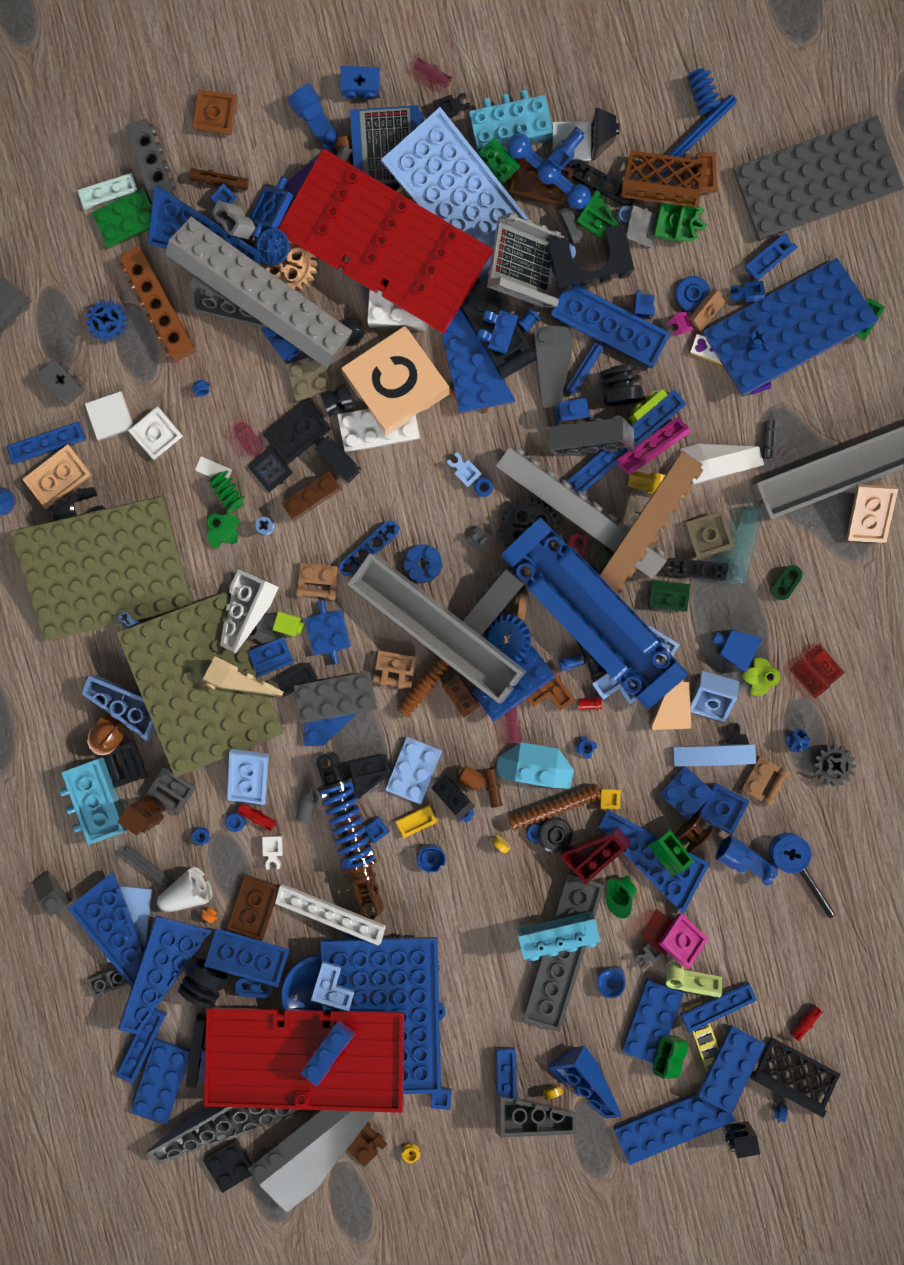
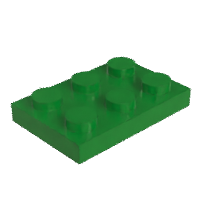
M143 188L91 212L106 246L110 249L150 230L152 205Z

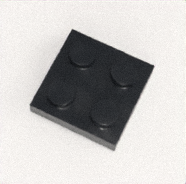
M237 1138L203 1158L204 1164L222 1193L252 1176L248 1170L252 1163Z

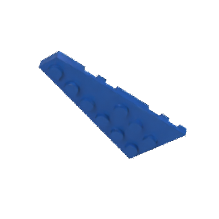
M155 186L149 245L167 249L169 239L192 217L257 264H260L261 253L238 237L229 235L224 228L160 186Z
M459 308L444 334L441 333L459 414L514 403L516 401Z
M607 809L598 827L603 832L618 827L631 842L623 853L684 914L710 863L692 853H688L694 862L683 872L671 876L648 846L658 836Z
M113 871L67 909L132 987L144 949L117 877Z
M158 915L155 916L118 1026L119 1030L134 1034L140 1032L158 1003H161L168 989L173 986L188 965L191 957L201 947V943L206 936H209L211 929Z

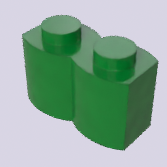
M663 1036L659 1042L658 1055L653 1062V1073L662 1079L678 1078L682 1072L683 1059L688 1052V1041L679 1036Z

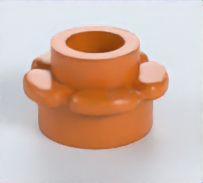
M210 907L201 910L202 914L200 917L213 924L216 919H219L216 915V910Z

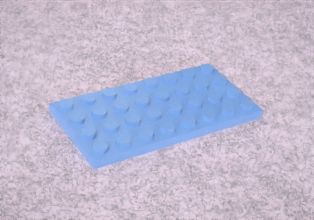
M441 107L380 160L416 204L492 249L498 217L505 216L508 213H515L521 219H528ZM492 254L477 278L479 282L489 277Z

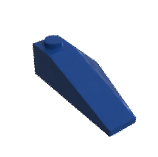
M585 1046L569 1048L549 1064V1070L564 1085L568 1083L574 1088L573 1092L576 1095H582L589 1100L588 1104L605 1118L621 1117L620 1109L596 1059Z

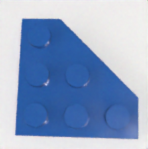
M357 713L305 723L304 746H324Z

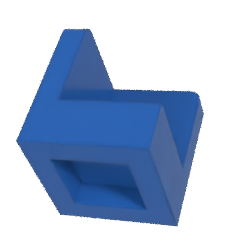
M637 290L633 314L640 318L652 319L655 312V307L653 306L654 295L641 294V290Z

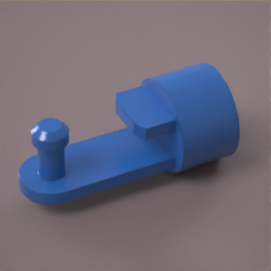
M311 84L300 87L290 95L287 102L299 118L303 117L324 149H335V139L339 138V136L322 112L323 108L320 105V97Z
M728 835L722 841L716 852V860L740 873L749 869L761 877L762 883L766 886L771 885L773 879L778 875V868L775 864L748 848L747 844L732 835Z

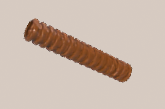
M441 658L436 659V663L431 665V669L428 668V673L423 674L424 677L420 678V682L416 683L417 686L412 688V692H408V697H404L405 700L400 702L401 705H398L397 709L404 716L410 718L411 712H415L414 709L419 707L418 704L422 703L421 700L426 699V694H430L429 691L434 689L433 686L438 684V680L441 681V676H445V672H448V668L452 666Z
M593 783L591 787L588 785L585 789L583 787L580 791L577 789L575 793L570 792V795L564 794L565 796H559V799L553 798L554 801L548 800V803L545 804L543 802L542 805L538 804L535 808L532 806L530 810L527 808L524 812L520 811L519 814L514 813V816L509 815L508 819L514 832L518 828L521 830L523 826L528 827V824L534 825V822L539 823V820L544 821V818L550 819V816L553 815L555 817L556 814L559 813L560 815L563 811L566 813L568 809L573 810V807L584 806V803L590 804L589 801L595 802L597 798L600 800L601 794L597 784Z

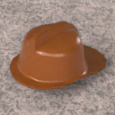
M110 713L103 715L88 734L87 742L91 751L97 755L110 754L124 738L127 730L126 725L120 720L115 719Z

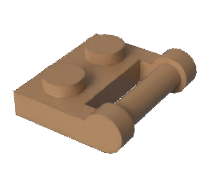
M300 563L297 597H321L335 601L339 567ZM305 583L331 585L330 591L304 588Z
M758 756L756 764L753 765L741 790L772 806L784 779L788 778L790 772ZM776 771L779 774L767 796L762 795L773 772Z

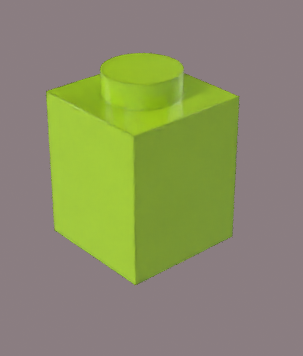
M278 611L273 630L297 637L298 633H302L304 623H302L303 618Z

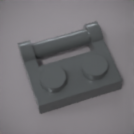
M164 766L146 795L150 798H155L179 816L197 786L181 776L174 778L172 770ZM158 787L179 799V804L158 792Z

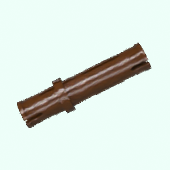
M191 168L190 181L204 182L210 186L212 184L222 185L224 183L227 187L248 190L249 178L216 173L211 169L205 171Z

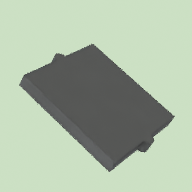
M631 205L626 227L627 239L634 242L635 245H642L649 249L652 248L654 240L652 234L657 214L648 211L647 208L642 209Z

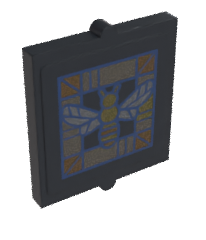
M272 447L264 454L258 455V459L248 466L269 493L279 484L282 485L283 481L293 474V471Z

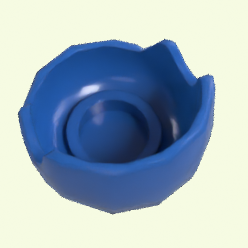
M429 843L419 849L416 854V862L419 868L427 873L438 872L446 864V855L441 847Z

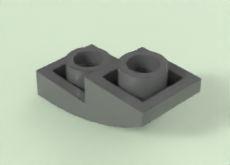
M116 968L87 979L94 998L128 984Z

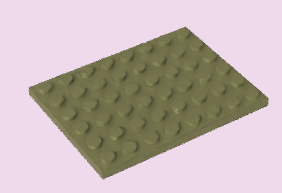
M163 495L10 531L44 641L121 624L118 621V616L121 614L125 618L122 612H128L133 620H139L174 612L194 604Z
M227 592L116 633L174 778L229 756L230 749L244 750L283 734L268 695L219 689L217 687L213 690L205 686V681H202L214 656L238 667V672L249 673L256 678L255 680L262 681L261 676H257V672L248 654L250 649L246 640L237 653L220 646L223 625L227 621L228 616L226 608L227 604H230Z

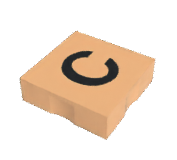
M406 326L341 368L343 376L357 396L367 405L371 416L385 436H388L409 422L417 413L430 408L449 395L448 384Z

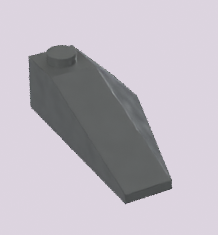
M546 326L533 328L532 335L537 359L536 365L542 409L552 408L563 400L573 348L570 327Z

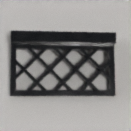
M771 1037L755 1072H752L750 1079L824 1118L827 1112L825 1110L826 1105L840 1077V1073ZM774 1043L780 1046L782 1055L773 1057L771 1050ZM796 1054L799 1064L790 1066L787 1056ZM784 1058L787 1068L777 1070L775 1060ZM772 1062L774 1072L770 1074L762 1072L764 1065ZM814 1064L816 1073L807 1075L804 1065ZM801 1067L804 1077L794 1079L792 1069ZM788 1071L791 1081L782 1083L779 1074ZM827 1072L833 1074L831 1082L824 1084L821 1074ZM818 1076L821 1086L812 1089L809 1078ZM805 1080L808 1090L799 1092L796 1083ZM822 1089L824 1097L820 1103L815 1100L813 1092Z

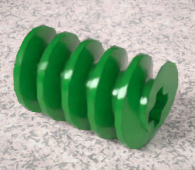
M226 470L217 473L207 482H211L209 485L211 489L216 488L213 493L219 495L218 500L224 501L222 506L224 508L229 507L226 512L231 514L245 504L242 501L246 497L238 496L241 489L234 490L237 483L230 484L233 477L226 478L225 476L229 472Z

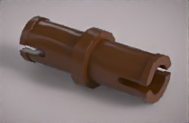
M496 767L484 769L487 782L486 791L489 793L491 808L500 807L503 803L499 790L501 785L498 784Z

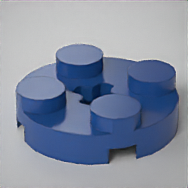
M420 544L407 552L404 559V568L411 579L420 583H427L439 575L442 569V558L434 547ZM421 558H424L425 561H429V565H426V569H422L421 566H418V562H421Z

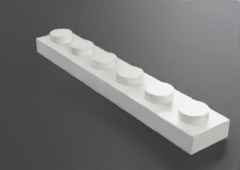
M282 884L279 887L275 904L373 944H381L386 925Z

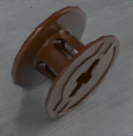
M701 812L693 815L674 834L677 839L684 836L690 842L686 848L687 853H691L700 847L715 829L713 825L703 829L698 824L702 817Z

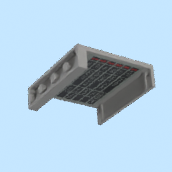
M508 213L505 216L498 217L487 287L543 308L558 307L559 299L549 296L553 272L546 246L548 241L564 238V236L558 231L548 230L544 225H535L532 220L521 219L515 213Z

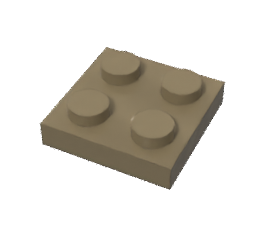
M309 357L286 364L296 402L321 396L320 393L327 390L333 391L327 368L313 358Z
M723 510L686 522L697 559L735 548Z

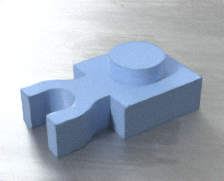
M456 452L454 456L458 458V462L454 464L448 460L447 464L457 469L454 474L469 487L482 473L469 460L464 463L461 455Z

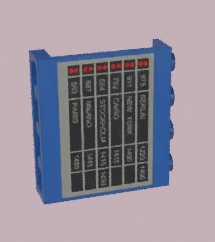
M419 105L350 110L353 166L386 186L400 185L380 160L424 122V114L419 111Z

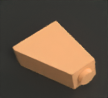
M683 679L660 699L650 723L651 730L691 728L689 682Z

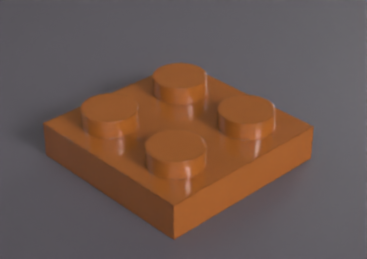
M198 89L193 129L232 135L237 96Z

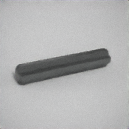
M127 846L123 850L122 854L160 885L167 887L172 879L131 846Z

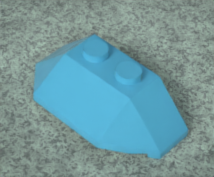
M525 742L518 743L500 755L496 768L497 777L516 782L571 789L574 772L559 748Z

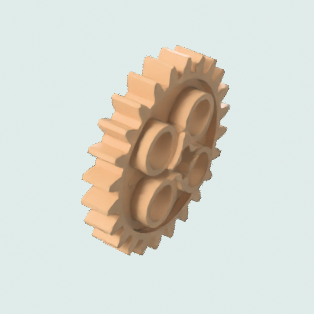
M290 241V251L283 263L270 266L263 263L260 259L259 265L270 273L275 269H279V272L274 276L295 291L299 289L304 292L302 286L310 287L307 281H314L311 274L317 273L314 268L318 266L317 261L314 260L317 257ZM297 255H302L300 260H294ZM297 273L296 278L289 279L291 274Z

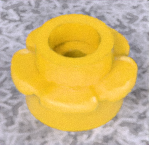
M407 1144L403 1147L401 1156L407 1163H414L420 1157L419 1148L415 1144Z

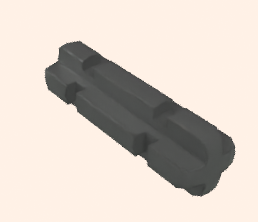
M768 420L766 421L765 428L767 431H765L764 447L766 449L764 450V457L773 458L775 457L774 447H776L777 431L775 429H777V421Z

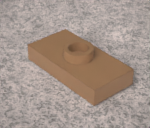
M713 288L689 317L697 330L702 332L725 303L719 291Z

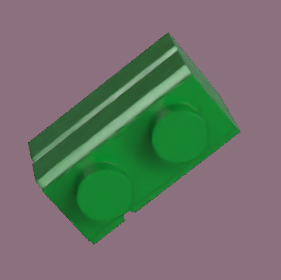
M671 830L660 834L648 845L671 876L683 872L694 862L693 858L687 853Z

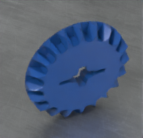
M505 614L496 617L486 629V640L515 663L521 661L527 655L531 645V636L527 625L515 615ZM504 636H509L508 640L510 641V643L504 642Z

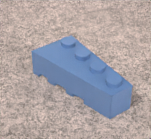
M97 675L88 676L82 691L85 697L100 708L105 709L111 716L120 720L126 727L135 731L144 740L147 741L152 738L155 728L141 693Z

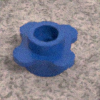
M582 736L580 743L575 746V752L583 754L586 759L591 758L594 749H597V743L591 742L586 736Z

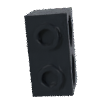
M446 775L431 787L453 814L460 819L475 807L455 782Z
M749 1121L726 1126L725 1140L727 1145H729L730 1151L735 1153L737 1159L760 1155L757 1135Z

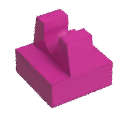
M680 312L668 321L669 325H674L675 323L678 325V329L673 332L674 336L694 330L687 312Z

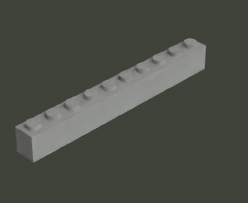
M511 445L496 467L615 552L631 527L618 523L619 519L611 513L607 515L602 511L603 507L598 503L594 502L592 504L587 500L588 497L581 491L575 492L571 489L572 485L564 479L560 481L555 477L556 473L549 468L545 470L539 466L541 463L533 457L528 458L524 455L525 451ZM648 545L646 548L647 555L642 562L638 560L635 567L653 579L666 563L667 557L665 556L666 553L660 548L656 547L655 549Z

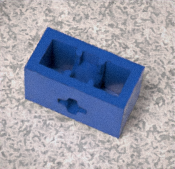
M341 66L340 91L342 96H345L347 99L364 97L367 100L380 98V67Z

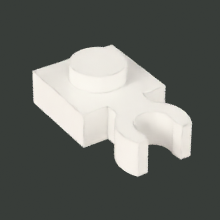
M282 835L263 836V856H268L265 865L266 869H270V862H275L276 868L280 869L281 861L278 859V856L283 855Z

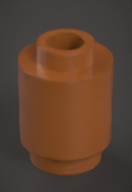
M468 765L464 768L461 766L456 774V777H458L457 782L472 791H479L486 779L480 772Z

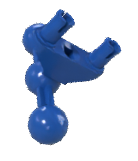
M576 126L565 140L563 139L557 144L548 159L545 160L531 149L530 139L526 135L516 133L508 139L507 151L511 157L515 159L524 158L537 169L538 179L544 184L554 183L566 193L567 202L572 208L583 209L589 204L591 200L590 190L583 184L573 185L561 174V170L574 157V150L584 139L583 135L585 133Z

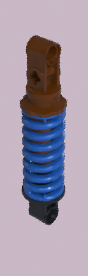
M330 751L319 756L316 761L323 785L317 788V791H319L322 798L327 797V794L330 797L323 800L322 804L324 806L332 804L333 808L326 810L325 814H335L336 817L329 820L328 824H335L336 829H333L331 834H338L339 839L334 840V844H341L342 847L337 850V854H344L345 859L340 860L342 873L350 874V884H353L361 915L374 920L384 909L379 887L375 880L376 873L372 868V865L377 860L372 853V846L366 844L369 841V836L363 834L366 831L365 825L360 824L363 821V817L356 815L360 811L358 805H353L357 802V797L350 795L355 790L352 783L353 779L352 777H344L339 756L335 752ZM326 758L330 760V766L326 763ZM370 906L375 909V913L370 910Z

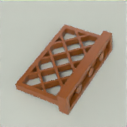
M630 150L625 179L622 185V197L698 208L707 161ZM633 158L642 159L644 163L636 166L633 163ZM661 161L663 165L655 169L651 163ZM675 163L682 166L676 172L671 168V165ZM648 166L652 172L644 176L640 170ZM698 166L702 167V170L694 175L690 168ZM667 169L671 175L664 179L659 173ZM686 171L690 178L682 181L679 175ZM635 173L641 178L638 181L629 180V177ZM656 176L660 182L657 184L650 183L648 179ZM675 178L679 183L677 186H670L667 182ZM694 181L698 185V189L688 188L686 185Z

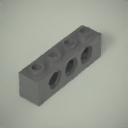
M147 118L126 125L125 128L152 202L154 188L157 185L176 197L174 190L177 188L173 178L168 176L167 172L170 171L167 161L162 159L161 154L164 151L161 143L156 142L155 136L158 134L154 124H150ZM145 140H150L148 145L142 146ZM151 158H156L153 164H148ZM157 176H163L161 181L155 182Z

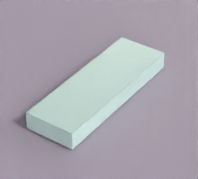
M129 173L77 191L83 209L87 210L121 199L138 191L133 174Z

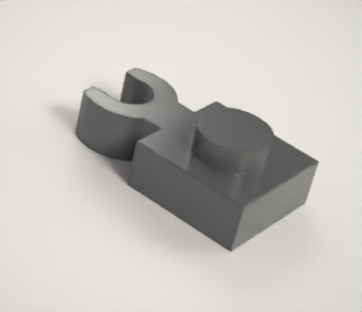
M657 935L642 946L645 951L644 953H638L634 956L635 961H638L640 958L644 959V963L640 965L642 969L649 965L651 959L656 963L668 953L658 944L661 939Z

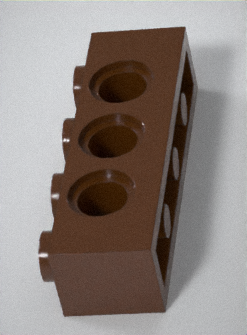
M146 796L129 805L117 822L136 836L142 832L145 834L147 830L149 831L152 827L154 828L160 824L164 818L163 812L165 809Z

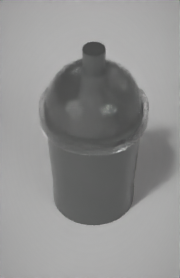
M313 785L310 786V790L303 791L299 797L300 801L296 819L300 821L310 822L315 806L318 803V796L313 791Z

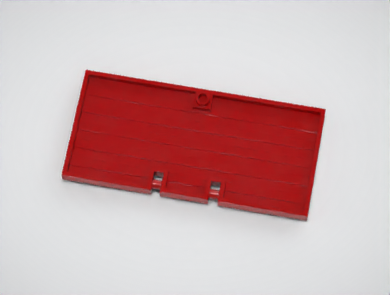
M324 148L278 227L279 230L286 234L290 242L337 270L339 268L344 269L342 273L376 294L378 291L382 292L381 296L443 334L446 332L493 252L491 247ZM346 256L350 258L348 263L344 261ZM384 280L389 281L387 286L383 284Z
M206 1008L204 1106L402 1113L404 1111V1012L332 1010L330 1014H325V1010L286 1009L285 1013H279V1009ZM279 1021H284V1026H279ZM341 1021L356 1034L334 1061L332 1068L322 1082L315 1086L300 1073L335 1024ZM325 1022H330V1027H325Z

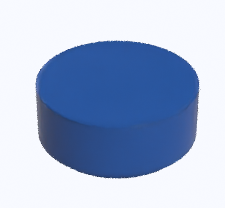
M237 812L231 813L226 818V827L232 832L240 831L245 826V817Z
M533 823L534 825L528 826L526 835L531 842L539 843L538 831L541 824Z

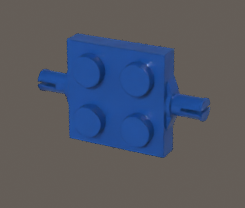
M281 176L275 187H264L249 217L254 225H257L252 234L257 239L264 229H277L282 222L287 208L290 206L293 195L288 191H283L288 181L285 177Z
M325 600L318 601L320 613L313 617L305 618L313 656L330 654L332 665L339 664L337 652L351 647L343 610L327 611Z

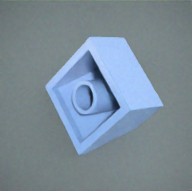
M702 671L693 691L690 712L725 722L738 698L739 681Z

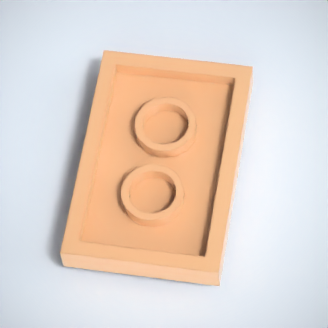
M67 444L22 480L45 510H49L53 507L54 501L63 499L93 475L72 447Z
M857 484L846 536L848 541L887 542L898 492L896 486Z

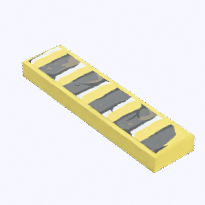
M701 1001L693 1005L684 1007V1010H689L703 1002ZM710 1023L692 1031L706 1073L719 1049Z

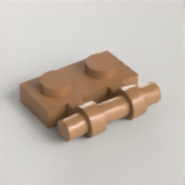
M378 650L375 669L382 670L383 672L382 676L374 675L373 682L380 683V686L391 685L397 686V689H411L412 681L405 680V676L414 675L416 657ZM389 672L399 673V679L388 677Z

